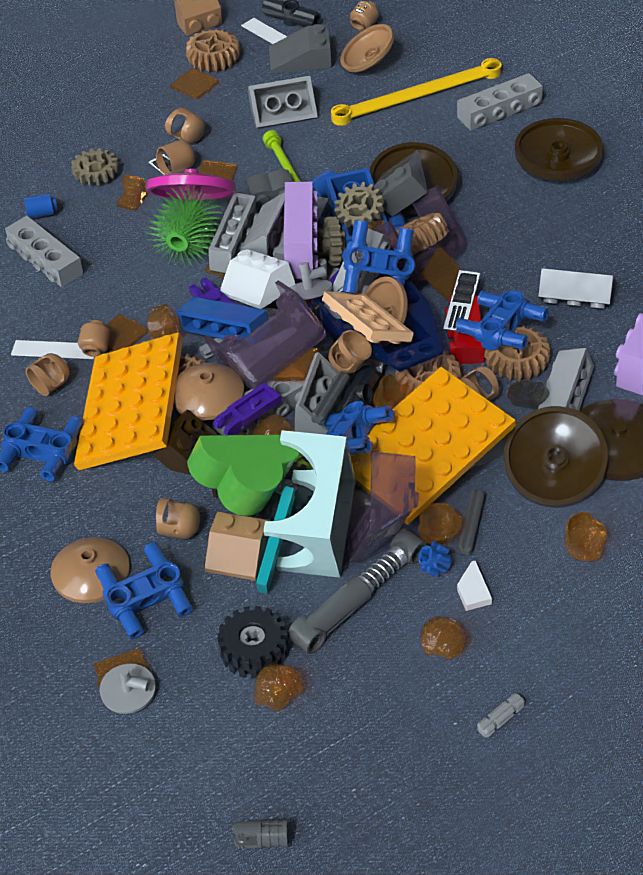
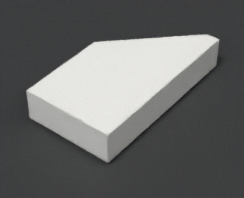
M472 561L457 584V591L466 611L492 604L491 595L476 561Z

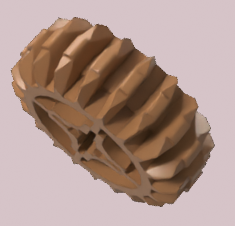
M218 28L215 30L209 29V31L202 30L200 34L195 33L194 37H190V40L187 42L186 57H188L190 65L194 66V69H200V71L207 70L208 73L210 71L217 72L220 69L224 71L226 67L231 68V65L235 64L236 60L239 59L240 45L236 36L232 35L231 32H226L225 29L221 31Z
M440 213L421 216L400 227L414 230L411 245L412 254H416L436 244L449 232L447 223ZM400 228L388 237L391 239L390 250L392 251L397 248Z
M525 325L517 327L514 331L515 333L528 336V344L525 350L522 351L509 346L500 347L496 350L485 349L484 357L486 358L488 368H491L494 374L499 373L500 379L506 376L509 381L517 378L520 382L522 378L530 380L531 376L538 377L540 372H544L550 359V347L547 338L542 336V332H536L534 327L527 329Z
M429 346L426 350H422L419 347L417 352L410 350L408 355H403L401 361H398L395 371L396 385L402 395L408 396L440 367H443L460 379L459 362L456 361L454 355H449L447 350L441 352L439 347L435 350H431Z

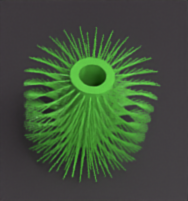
M185 193V204L181 197L179 198L180 201L177 202L176 198L171 196L174 200L173 203L164 198L169 205L161 204L165 210H157L162 216L154 215L159 222L151 221L159 228H149L161 234L159 237L167 236L162 239H154L153 241H165V243L158 244L157 246L168 244L164 248L169 247L171 249L170 252L173 249L171 257L176 251L178 258V252L180 251L181 258L183 259L181 252L183 251L185 258L187 257V260H189L186 254L187 251L196 261L190 248L196 251L194 254L197 256L199 255L197 251L208 255L202 248L209 249L205 242L212 243L209 237H214L215 235L211 231H217L212 225H220L216 222L214 224V221L211 223L212 220L210 219L220 218L208 217L209 215L207 214L222 212H204L211 208L203 209L208 204L206 203L202 206L200 202L197 203L201 193L196 202L194 196L193 201L190 200L188 202L185 198Z

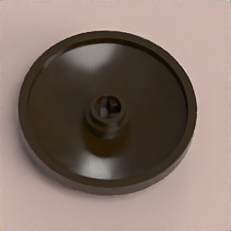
M549 118L536 121L521 130L515 140V157L519 165L527 172L544 179L569 180L584 176L595 169L602 158L603 143L599 134L590 126L572 119Z
M420 142L401 143L387 148L375 158L369 171L374 185L384 172L418 150L428 192L404 208L402 213L421 214L441 207L455 192L457 169L451 157L440 148Z
M606 399L582 408L580 412L587 415L597 424L606 440L608 464L603 479L630 481L643 478V404L624 399Z
M550 406L528 413L516 423V426L510 431L505 442L504 466L509 481L520 495L537 505L560 508L577 504L589 497L599 487L607 470L608 449L603 433L591 418L572 408Z

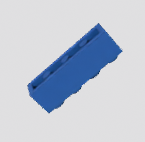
M193 297L176 310L181 331L255 345L271 331L267 311L263 309Z

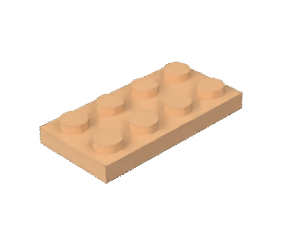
M324 291L322 301L330 306V310L342 316V320L349 322L356 331L364 334L368 341L379 343L382 340L395 344H400L401 341L411 342L414 333L367 295Z

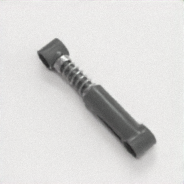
M407 528L401 529L392 539L391 549L386 552V555H382L381 559H378L376 563H373L371 568H367L366 572H363L361 576L351 578L309 616H302L296 619L288 630V639L306 653L314 654L321 648L327 635L371 598V593L374 591V587H379V582L383 583L384 578H389V574H394V569L398 570L404 564L418 563L419 552L424 546L428 545L427 542Z

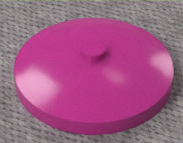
M186 169L185 172L165 174L147 180V193L158 197L172 199L171 196L179 199L176 195L178 193L183 200H185V193L187 200H189L188 193L190 194V200H193V196L194 200H197L201 193L199 200H216L232 197L233 193H236V184L219 176L198 173L196 169Z

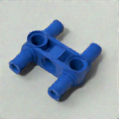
M355 220L352 240L347 243V247L342 254L343 267L346 270L343 291L357 294L360 272L363 273V270L388 274L389 277L398 280L404 287L405 280H408L415 267L413 252H411L414 230L400 228L397 248L394 251L368 247V244L365 243L369 222ZM358 251L360 258L358 262L354 263L352 261V254ZM403 258L405 265L402 270H399L397 263Z
M482 290L478 295V305L491 309L482 321L479 322L460 317L456 323V332L474 337L487 350H496L500 347L509 346L523 351L527 347L528 336L515 333V329L525 318L545 323L549 316V308L530 303L521 292L516 290L507 291L501 295Z
M355 401L347 405L341 413L328 415L324 422V426L328 430L325 435L347 437L351 457L354 454L370 453L373 445L369 441L370 438L366 435L375 423L391 422L394 418V411L391 410L392 407L390 405L373 408L369 405H364L362 401Z
M26 407L19 420L10 423L3 430L4 439L1 443L0 471H8L14 458L19 456L46 462L40 472L41 477L46 481H54L61 466L71 463L75 458L74 449L77 445V436L83 426V421L79 417L71 416L63 431L34 426L33 424L38 418V412L32 407Z
M152 542L144 547V552L152 568L121 582L117 581L108 563L102 564L95 569V573L104 589L102 595L107 603L109 613L115 619L121 621L131 640L140 637L144 633L135 615L136 612L169 598L179 617L186 616L193 611V607L184 593L185 584L180 577L179 568L170 560H166L157 542ZM164 577L174 578L169 582L162 580ZM119 598L125 600L121 604H116L113 601Z

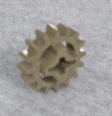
M91 148L88 153L82 151L81 156L76 155V160L71 161L72 174L75 180H80L81 184L88 182V185L91 186L93 182H96L97 185H100V181L107 183L108 177L114 178V173H118L117 158H115L114 153L109 154L108 149L102 152L101 148H98L97 151H93Z
M362 182L361 186L357 187L356 183H353L352 189L345 187L346 193L338 194L340 200L335 201L337 208L334 210L340 223H344L346 228H349L351 225L354 228L355 220L366 221L371 225H375L373 220L375 218L381 219L379 212H384L383 204L385 202L380 190L375 189L373 184L366 187L365 182Z
M337 217L323 218L324 222H322L323 229L318 230L319 254L322 253L327 267L339 266L341 254L345 250V232L340 229L341 226Z

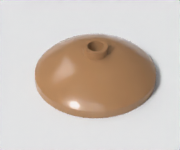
M377 24L358 33L350 40L341 54L340 62L343 68L349 72H362L378 65L392 48L394 41L393 30L386 24Z
M381 277L375 280L366 289L364 294L404 325L408 311V300L403 285L391 277ZM382 340L379 343L369 341L372 348H382L391 343Z
M201 363L191 366L177 376L173 406L181 414L187 409L190 410L200 420L216 419L228 406L244 396L243 380L235 370L226 365Z
M89 537L74 541L64 547L53 560L50 572L53 586L61 596L70 601L78 603L104 600L102 595L104 589L95 573V569L102 564L108 563L117 581L121 582L127 579L130 573L128 555L118 543L110 539Z

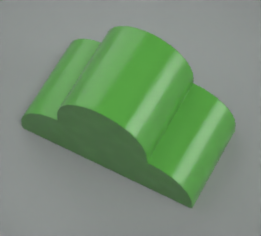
M281 435L200 436L187 464L191 475L198 483L217 489L220 501L229 511L241 516H252L264 509L278 484L284 480L300 452L289 446L281 445Z

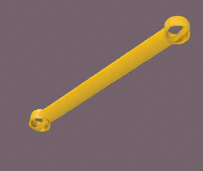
M495 58L485 59L481 66L351 106L344 104L336 105L331 109V120L335 125H347L352 121V118L483 77L487 79L498 78L501 75V61Z

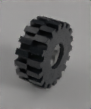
M297 462L293 463L286 477L278 484L264 509L258 513L259 515L262 514V519L268 520L270 518V521H274L283 487L285 488V486L294 488L295 500L290 517L300 512L308 504L314 491L292 482L293 470H307L306 465L301 464L298 467Z
M247 606L243 607L244 612L242 613L237 609L233 611V618L227 616L224 619L225 625L220 624L218 644L225 667L229 666V670L233 674L238 670L239 676L243 678L246 677V674H251V679L257 678L258 673H262L263 677L268 676V670L277 671L279 669L278 663L283 665L285 655L288 656L286 625L284 621H281L280 615L277 613L273 615L272 610L266 608L265 612H263L261 606H255V610H250V607ZM251 637L254 639L258 637V641L255 642L252 640L248 642V638L250 639Z

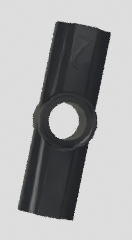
M264 0L262 5V13L283 19V23L287 26H296L298 24L306 27L319 24L321 20V13L299 6V2L296 0Z
M370 365L361 366L351 385H347L342 392L341 403L334 414L341 413L347 405L355 401H362L364 405L372 403V389L380 376L377 369L372 368Z

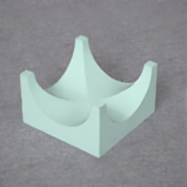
M282 430L280 437L281 445L289 446L300 452L314 469L293 470L292 482L314 491V494L308 504L294 516L279 521H265L263 531L265 536L285 539L305 547L294 555L278 557L276 568L278 571L340 578L356 482L347 437Z

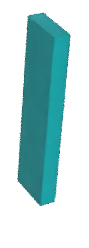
M283 487L274 521L290 517L295 500L294 488ZM269 536L256 581L257 590L260 593L268 594L283 542L281 538Z

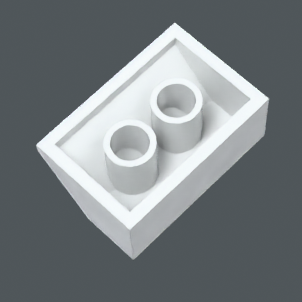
M246 249L240 251L237 254L238 256L230 260L220 291L230 299L262 309L284 295L289 287L295 285V281L288 262Z

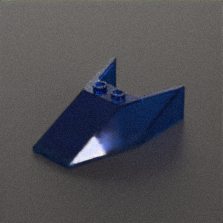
M409 279L405 280L404 285L408 300V311L404 325L414 333L411 342L401 341L400 344L390 343L385 347H381L379 343L369 341L372 348L370 357L399 372L443 355V348L429 301ZM318 297L311 299V303H318L320 305L321 322L331 335L339 339L345 331H356L354 328H343L342 326L349 322L342 320V318L336 320Z

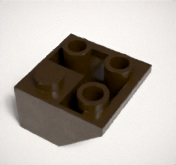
M187 409L170 427L167 447L154 450L152 455L171 471L191 475L187 461L199 437L216 436L218 434Z

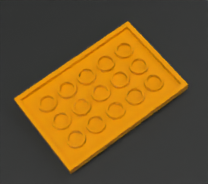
M179 332L95 357L82 420L83 426L80 430L74 465L78 470L167 447L183 338Z
M440 367L392 409L394 411V418L391 422H379L371 428L366 435L370 438L369 441L373 445L371 452L354 454L351 457L356 480L355 484L408 525L516 426V420L443 367Z

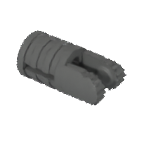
M287 819L281 821H238L232 825L233 833L237 835L234 839V844L239 849L288 847Z

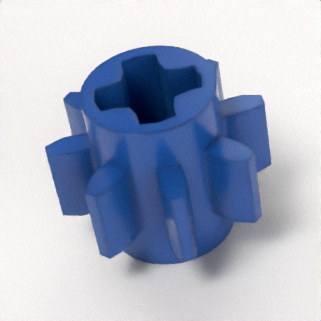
M434 541L431 546H424L418 555V561L422 564L420 570L435 577L438 576L439 572H446L451 565V556L447 554L450 549Z

